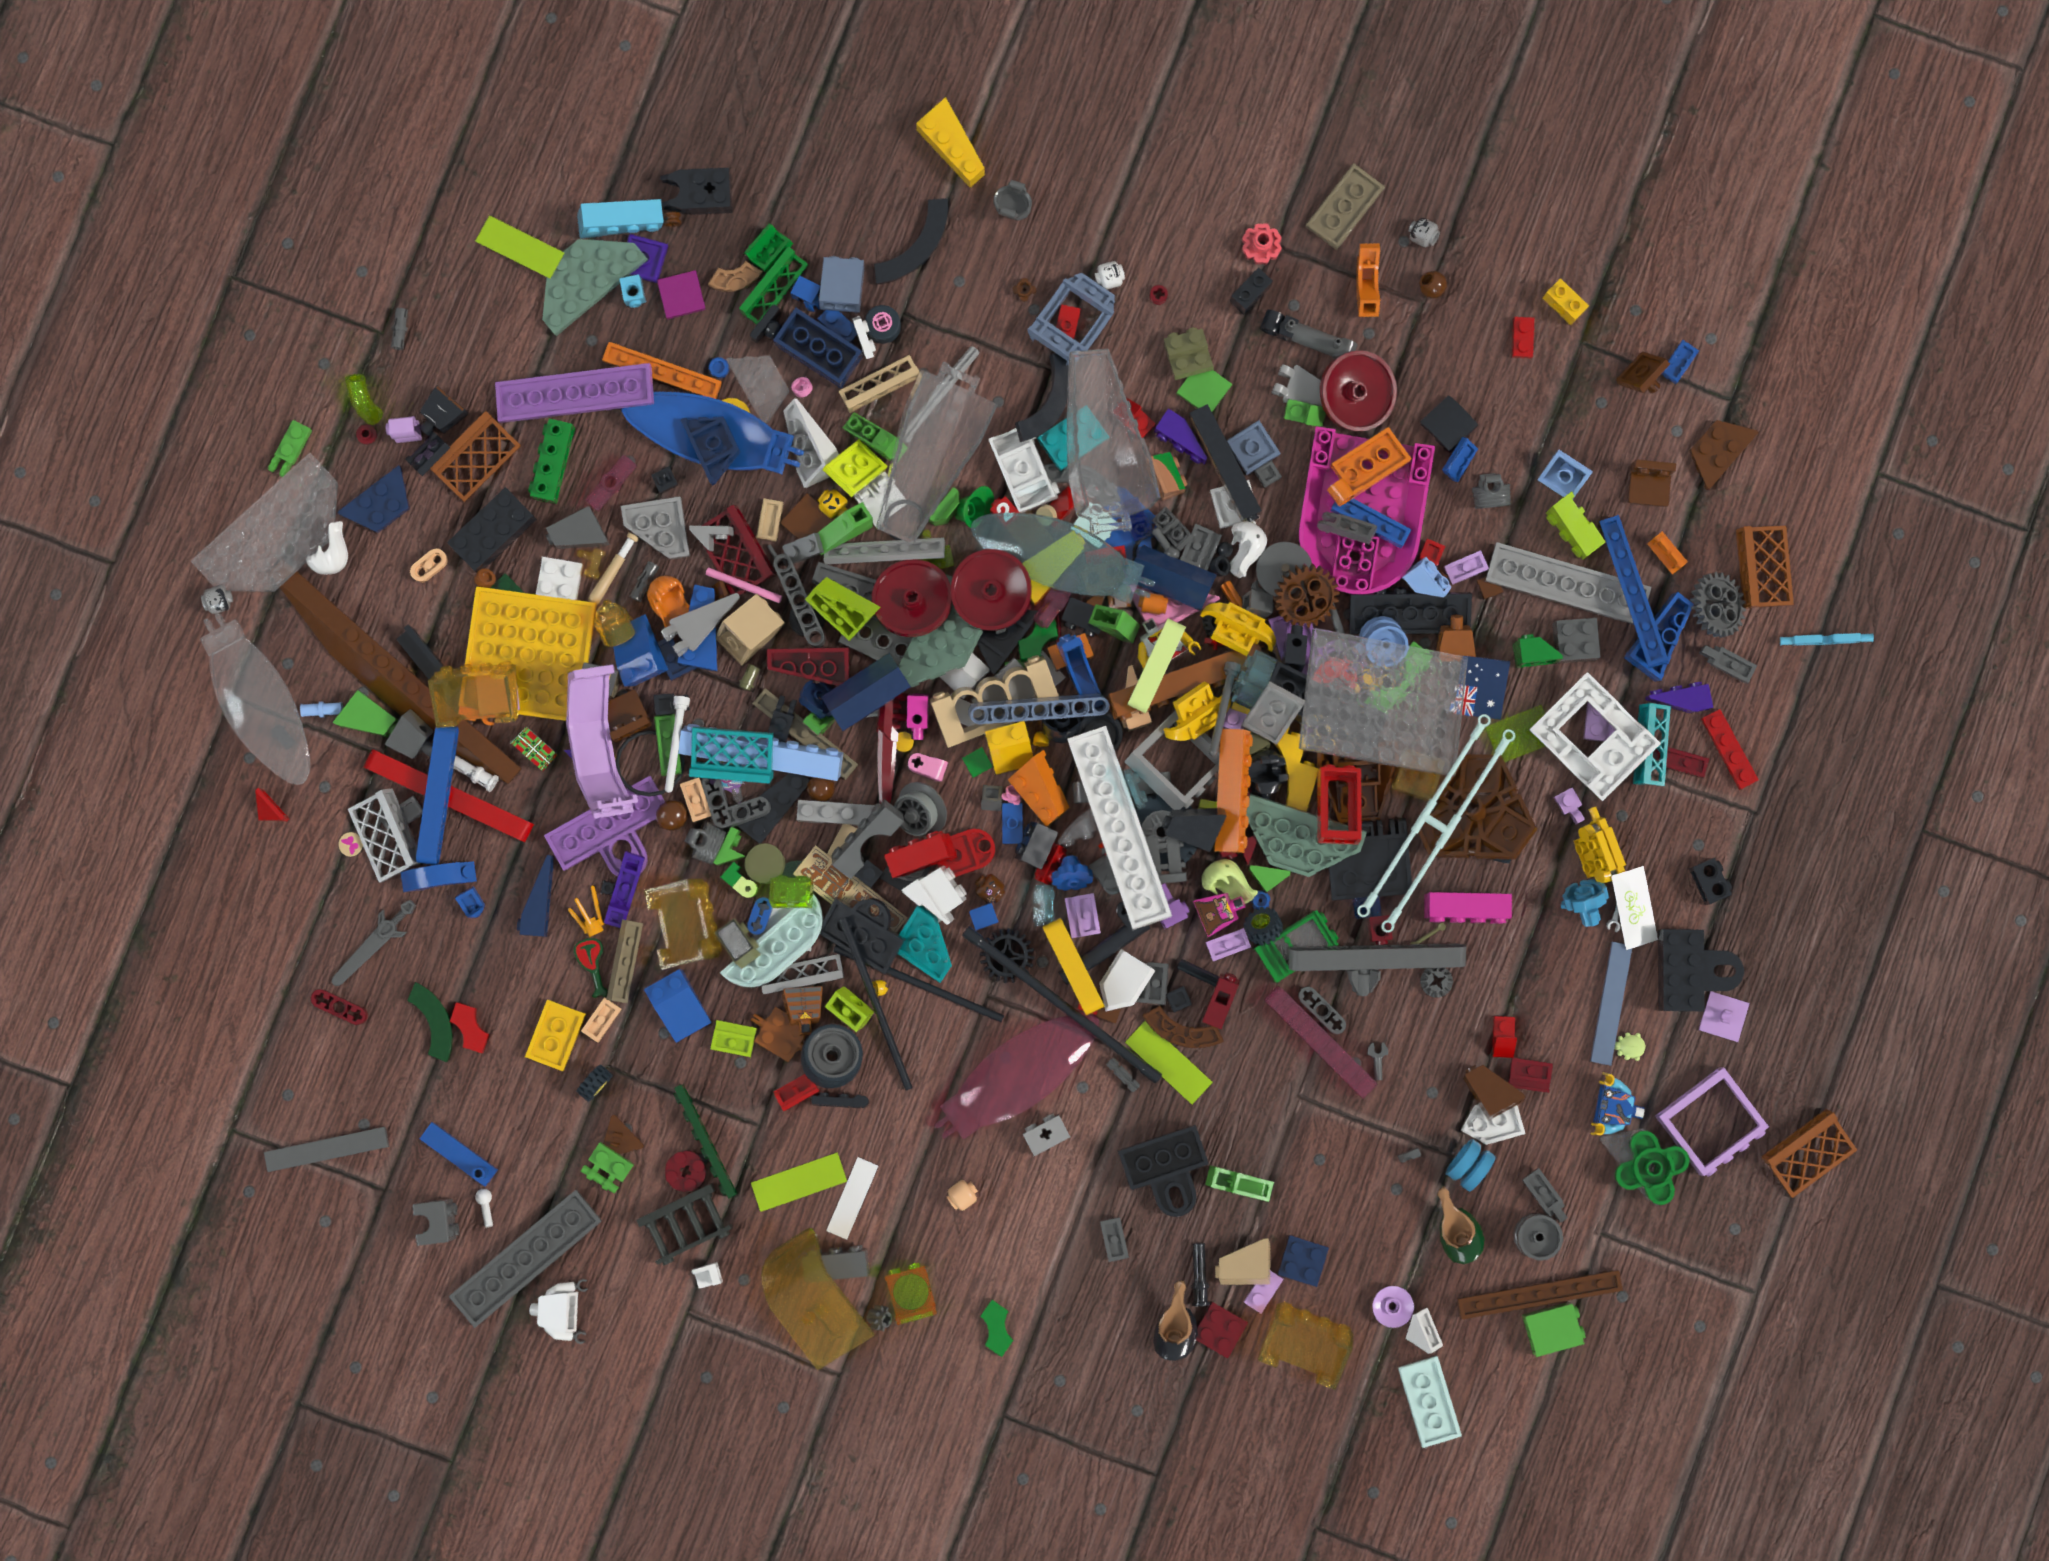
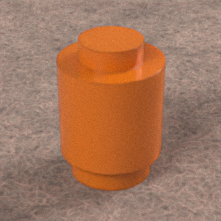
M1145 592L1144 596L1140 595L1138 607H1141V612L1160 615V613L1165 614L1168 598H1164V595Z

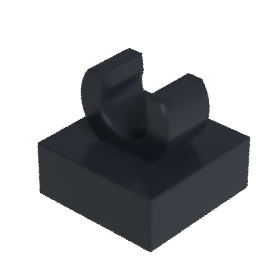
M666 467L651 475L660 494L679 486L670 467Z

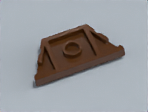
M1716 420L1689 450L1707 491L1759 433L1757 430Z

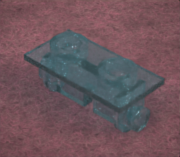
M1035 885V889H1033V903L1040 904V907H1033V922H1035V926H1043L1054 921L1053 901L1055 892L1052 885Z

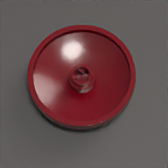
M1359 350L1341 354L1327 366L1322 375L1320 383L1322 407L1330 420L1345 430L1358 432L1376 428L1389 417L1396 402L1397 385L1394 374L1389 365L1374 353Z
M985 549L969 555L957 567L951 582V599L957 613L968 624L982 630L996 631L1015 624L1027 611L1032 597L1031 578L1025 566L1012 554L998 549Z
M917 559L897 562L888 567L875 582L872 591V603L881 607L875 615L883 627L896 635L904 637L926 635L941 626L951 611L953 602L951 599L950 582L944 572L930 562Z

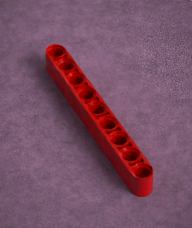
M374 749L371 750L363 766L364 768L425 796L427 774ZM451 786L448 807L526 842L533 828V823Z

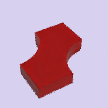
M456 1002L450 1022L457 1025L461 1030L464 1039L463 1048L483 1053L489 1033L482 1030L477 1023V1008Z

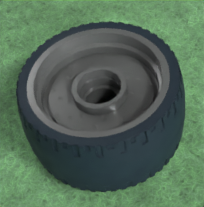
M836 1024L824 1025L814 1030L804 1042L801 1051V1065L805 1075L817 1086L828 1089L838 1088L849 1083L859 1072L863 1060L862 1045L856 1034L847 1027ZM828 1054L834 1055L835 1058H836V1061H834V1062L829 1061V1060L826 1058V1055H828Z

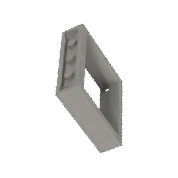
M1176 710L1124 762L1173 810H1180L1183 806L1187 809L1194 802L1191 798L1193 796L1198 798L1206 790L1203 786L1206 784L1209 787L1217 778L1214 775L1216 773L1219 774L1220 747H1218L1217 755L1211 756L1209 750L1212 739L1206 733H1203L1195 740L1189 739L1215 766L1184 796L1142 756L1164 735L1163 729L1171 728L1173 725L1177 726L1176 720L1179 718Z

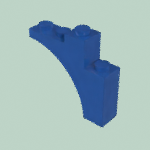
M1067 634L1059 638L1060 642L1057 643V647L1077 694H1101L1086 658L1080 637ZM1103 700L1096 701L1094 707L1096 709L1102 707Z

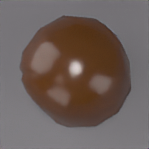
M668 800L662 803L656 811L658 825L669 831L680 829L687 819L686 808L680 801Z

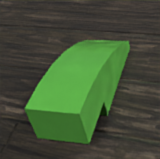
M1212 1165L1209 1167L1205 1183L1206 1186L1267 1202L1270 1200L1274 1182Z

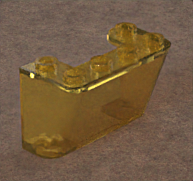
M511 661L500 662L499 665L483 663L478 667L466 664L460 666V668L453 669L452 666H444L428 680L436 728L457 726L462 720L495 718V723L515 722L519 717L516 665L511 664Z
M686 879L644 890L648 910L658 909L666 948L657 950L661 970L719 957L722 947L715 934L718 929L712 914L713 905L709 900V886L707 882H704L703 879Z
M1282 1302L1276 1305L1258 1354V1361L1276 1368L1278 1367L1279 1360L1316 1373V1383L1335 1390L1353 1349V1332L1345 1324L1333 1323L1326 1317L1312 1315L1308 1310H1299L1287 1302Z

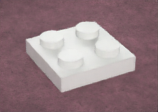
M542 557L536 595L577 600L583 564Z

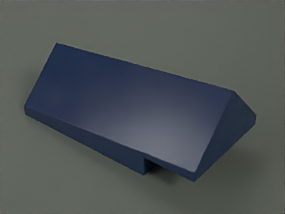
M1142 545L1135 558L1127 582L1152 593L1164 595V598H1168V600L1180 605L1183 603L1201 611L1217 574Z
M888 653L822 696V699L842 731H845L894 700L896 696L911 688L890 653Z

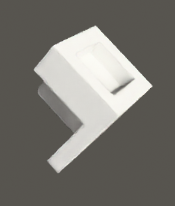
M718 1262L692 1270L699 1288L710 1285L714 1286L723 1282Z

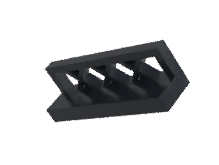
M408 624L404 627L406 631L396 640L448 702L461 691V686L417 631Z

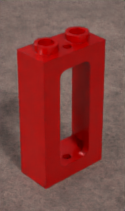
M1330 764L1324 765L1317 772V843L1358 845L1362 839L1361 769L1355 768L1352 765H1347L1343 768H1337L1335 765ZM1329 781H1342L1348 785V831L1328 830Z

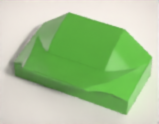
M953 487L928 518L929 522L934 526L948 524L957 513L960 493L956 488Z

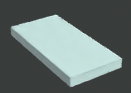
M1438 1356L1398 1367L1422 1448L1461 1437L1462 1434Z

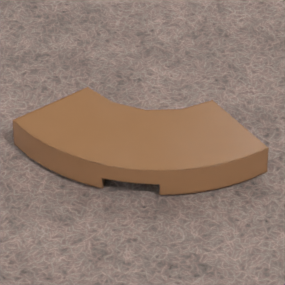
M746 261L741 267L734 270L718 268L708 286L725 292L743 290L754 284L762 276L763 271Z

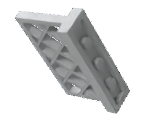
M392 788L380 790L372 797L348 809L379 883L421 864L416 862L417 844ZM377 799L381 806L379 812L372 809L373 803ZM360 808L366 810L363 820L359 819L356 810ZM370 813L378 816L375 825L368 823ZM382 818L386 819L389 824L387 830L380 828ZM367 826L374 829L371 838H368L365 834ZM378 831L386 834L383 844L376 841ZM390 836L395 838V849L388 846ZM374 845L382 847L379 857L374 855ZM386 850L393 852L391 862L384 860ZM398 855L403 857L406 865L402 867L396 865ZM382 863L390 866L388 874L383 876L381 871Z

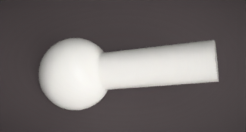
M480 1189L477 1191L475 1199L481 1205L485 1228L493 1226L489 1206L492 1195L489 1190Z

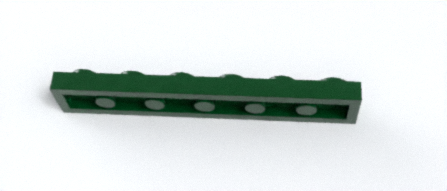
M684 1084L675 1087L676 1092L673 1095L677 1103H682L685 1110L682 1112L687 1123L691 1122L694 1128L691 1130L696 1141L700 1140L703 1146L700 1150L704 1158H709L712 1164L709 1168L714 1178L718 1177L721 1183L718 1186L722 1195H727L728 1199L738 1193Z

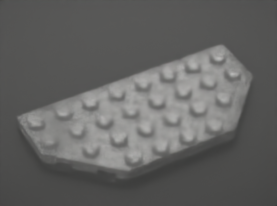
M311 453L307 454L195 556L191 562L214 587L223 586L226 591L275 592L307 563L306 559L308 556L316 554L319 545L322 549L329 542V524L335 522L338 482Z

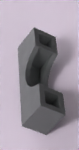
M885 799L881 804L877 803L873 807L871 815L868 818H863L858 825V829L854 833H849L845 843L833 851L831 855L832 865L852 879L864 866L863 855L860 851L864 841L878 834L891 836L904 822L903 813Z

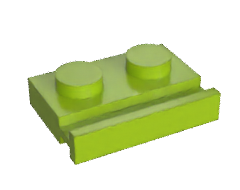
M716 1020L711 1049L751 1057L757 1028Z

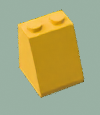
M1024 721L985 731L996 775L1020 769L1033 757Z

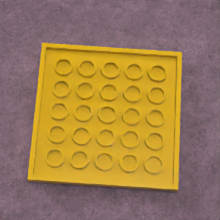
M476 587L459 706L479 709L475 675L515 670L520 710L504 713L566 721L568 673L574 670H581L583 663L589 662L597 603Z

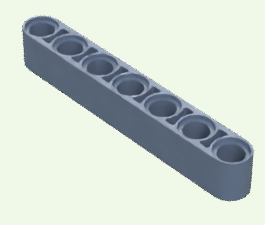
M1083 694L976 702L968 708V715L976 724L1104 715L1108 712L1110 705L1108 700L1101 694ZM1103 700V706L1096 709L1094 707L1095 702ZM1081 701L1084 703L1082 709H1074V705L1077 702ZM1057 703H1063L1064 706L1061 711H1054ZM1043 705L1042 712H1034L1035 706ZM1017 706H1022L1023 712L1015 715L1014 709ZM996 708H1003V713L1000 716H994L993 713ZM982 709L983 714L981 717H973L975 710Z

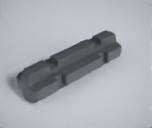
M1111 1058L1107 1062V1067L1111 1071L1113 1070L1114 1074L1124 1084L1128 1085L1127 1088L1131 1092H1135L1139 1088L1140 1084L1135 1079H1132V1076L1122 1065H1119L1115 1058Z

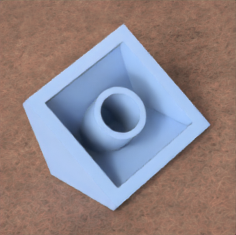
M1558 450L1547 464L1538 481L1563 497L1571 491L1576 496L1593 471L1561 450Z

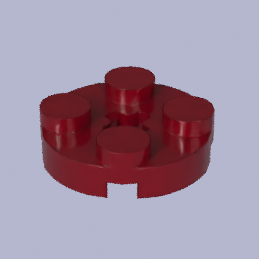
M693 1151L677 1152L670 1157L665 1167L667 1182H669L671 1187L681 1192L693 1191L701 1186L706 1178L707 1170L702 1157ZM687 1165L691 1174L684 1177L680 1169L681 1167L685 1168Z

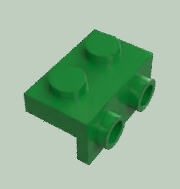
M769 223L744 253L754 265L767 273L787 247H791L793 243Z

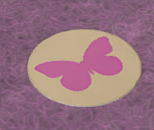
M346 833L339 840V849L346 856H355L362 850L363 844L356 833Z

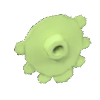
M1627 1032L1624 1038L1618 1036V1042H1615L1614 1049L1619 1050L1617 1055H1624L1625 1060L1634 1058L1638 1061L1645 1051V1043L1640 1033L1631 1035Z

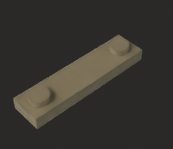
M622 920L606 1000L628 1003L643 923Z

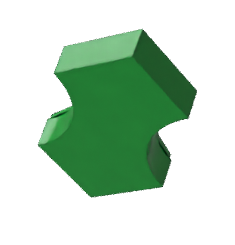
M1055 618L1035 620L1032 634L1023 640H1018L1021 662L1028 661V658L1036 655L1041 657L1043 647L1058 638Z
M992 1299L980 1317L984 1319L989 1330L985 1346L1002 1357L1014 1340L1007 1333L1005 1327V1319L1009 1311Z

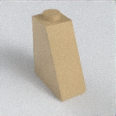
M1262 1239L1220 1258L1219 1265L1215 1267V1276L1219 1278L1221 1285L1270 1284L1269 1239Z

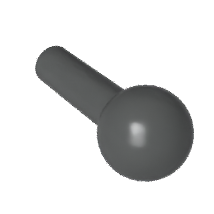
M1158 527L1153 529L1151 532L1165 550L1164 554L1178 559L1180 551L1175 546L1170 545Z

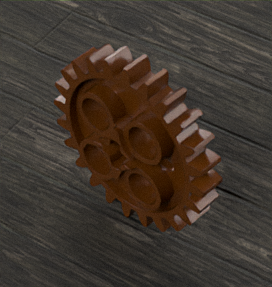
M1303 563L1302 569H1299L1296 565L1295 572L1289 569L1288 577L1282 575L1284 582H1277L1280 589L1274 590L1279 596L1273 599L1277 603L1275 607L1279 610V615L1283 617L1285 622L1290 621L1291 625L1297 623L1300 626H1303L1305 623L1310 628L1311 622L1318 626L1319 619L1325 622V615L1331 617L1329 610H1336L1333 603L1339 602L1335 596L1340 594V592L1335 589L1338 587V584L1327 569L1323 571L1322 566L1319 565L1316 568L1313 563L1308 568ZM1302 580H1303L1304 588H1305L1306 591L1308 592V593H1307V597H1308V599H1309V602H1310L1311 605H1312V608H1313L1312 611H1310L1309 604H1308V602L1305 600L1306 595H1305V592H1304V590H1303V588H1302V586H1301V583H1300ZM1317 580L1315 585L1309 586L1312 581ZM1298 588L1295 593L1290 594L1292 589ZM1322 598L1320 603L1315 604L1317 599ZM1304 605L1302 610L1296 611L1299 606Z

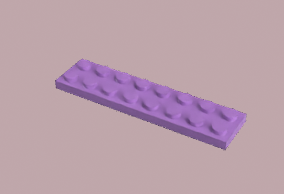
M650 363L495 382L497 418L499 423L654 404L652 366Z

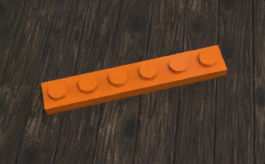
M612 342L608 343L602 359L603 362L616 367L650 363L653 380L696 395L714 399L717 398L722 385V381Z

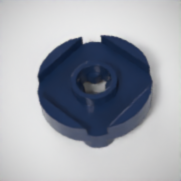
M814 680L808 681L800 691V704L814 713L819 719L831 716L832 714L824 703L822 696L833 690V688L824 682L817 684L813 683Z

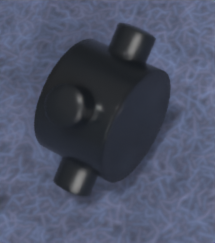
M606 880L602 881L603 885L600 893L612 896L616 883L606 882Z

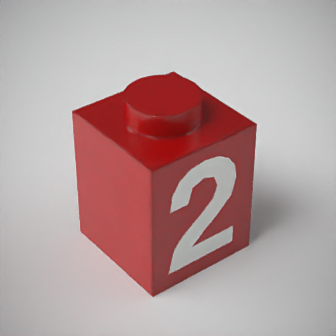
M1006 496L1003 499L997 498L991 504L990 513L1005 530L1021 518L1020 512Z

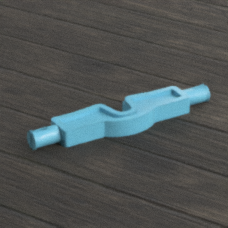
M1873 633L1832 634L1830 636L1802 635L1780 637V646L1873 642L1874 635Z

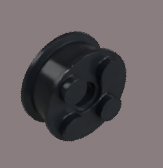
M1109 713L1086 716L1082 720L1078 735L1106 726L1114 751H1116L1120 746L1123 736L1119 721L1117 719L1114 720L1113 715Z

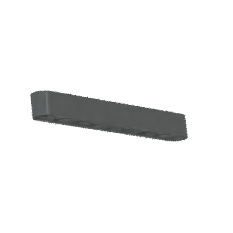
M1459 943L1289 948V970L1293 971L1466 966V945Z

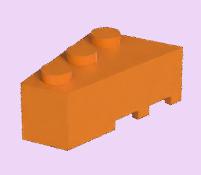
M1043 750L1024 764L1008 781L1043 824L1048 826L1070 807L1060 785H1057L1053 777L1054 771L1052 767L1049 768L1045 759L1046 753Z

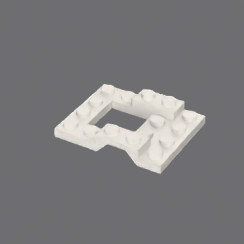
M1588 672L1530 729L1602 801L1661 744ZM1587 701L1616 729L1588 758L1559 730Z

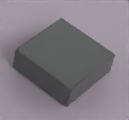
M1272 460L1254 470L1264 488L1282 478Z

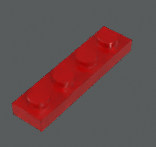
M1721 709L1701 718L1738 789L1741 790L1758 781V777Z

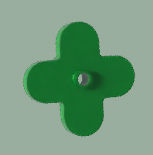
M1638 1131L1632 1135L1629 1142L1633 1158L1618 1165L1615 1170V1180L1619 1186L1629 1190L1643 1186L1646 1196L1651 1202L1658 1205L1667 1204L1673 1199L1675 1194L1671 1178L1687 1169L1689 1155L1683 1148L1678 1146H1669L1661 1149L1653 1133ZM1651 1163L1654 1165L1653 1171H1649V1165Z

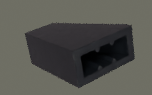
M1223 808L1171 810L1169 816H1165L1162 827L1165 835L1210 852L1227 815Z

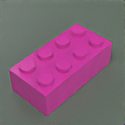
M1429 892L1424 894V918L1429 919V922L1433 923L1445 922V919H1450V923L1465 922V919H1470V923H1486V920H1490V924L1506 923V920L1512 919V894Z

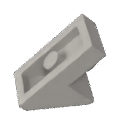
M689 526V530L707 550L712 552L714 551V536L715 539L726 540L727 536H734V528L729 526Z

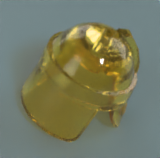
M608 599L603 600V604L599 606L595 613L594 625L604 646L613 647L620 645L635 635V630L630 622L633 619L626 608Z

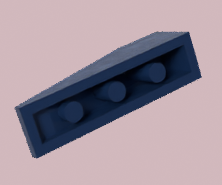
M552 855L546 856L521 914V919L519 918L517 921V931H520V935L547 937L554 856Z

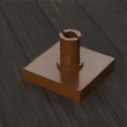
M1642 351L1616 381L1620 386L1644 393L1647 389L1650 393H1655L1658 391L1655 386L1658 389L1660 388V384L1656 379L1670 363L1666 358Z

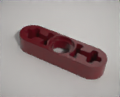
M319 989L311 995V1003L315 1007L351 1024L361 1025L368 1018L365 1008L329 991ZM323 993L324 999L331 1000V997L334 999L330 1004L326 1002H320L319 1004V1000L316 998L317 995H322ZM338 1001L343 1002L345 1006L344 1011L341 1013H337L334 1010V1005ZM350 1006H352L350 1011H361L360 1015L362 1016V1019H357L355 1021L354 1015L347 1014Z

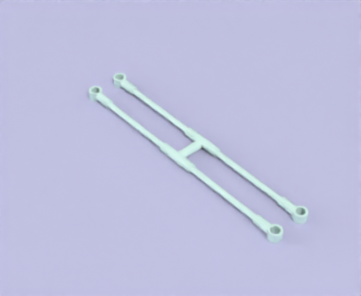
M1486 714L1480 715L1478 718V724L1471 733V738L1433 798L1428 801L1411 828L1412 831L1378 885L1369 894L1364 904L1358 907L1357 912L1359 916L1366 917L1370 914V908L1377 899V894L1416 833L1418 834L1425 822L1441 831L1442 834L1435 844L1436 847L1398 907H1395L1388 920L1382 923L1384 932L1394 930V924L1414 889L1439 850L1444 847L1459 823L1461 815L1498 757L1502 755L1508 744L1515 739V733L1512 730H1505L1503 732V738L1497 746L1495 754L1448 825L1432 817L1430 813L1437 804V799L1475 739L1477 740L1484 728L1490 724L1491 719ZM1482 717L1488 718L1487 724H1481L1480 720ZM1511 732L1513 734L1512 739H1506L1505 734ZM1362 907L1367 908V914L1362 915L1360 909ZM1389 922L1392 928L1386 930L1384 927L1385 923Z

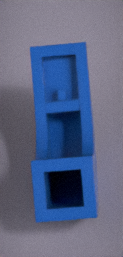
M474 861L432 865L401 872L403 892L422 891L433 887L477 881Z

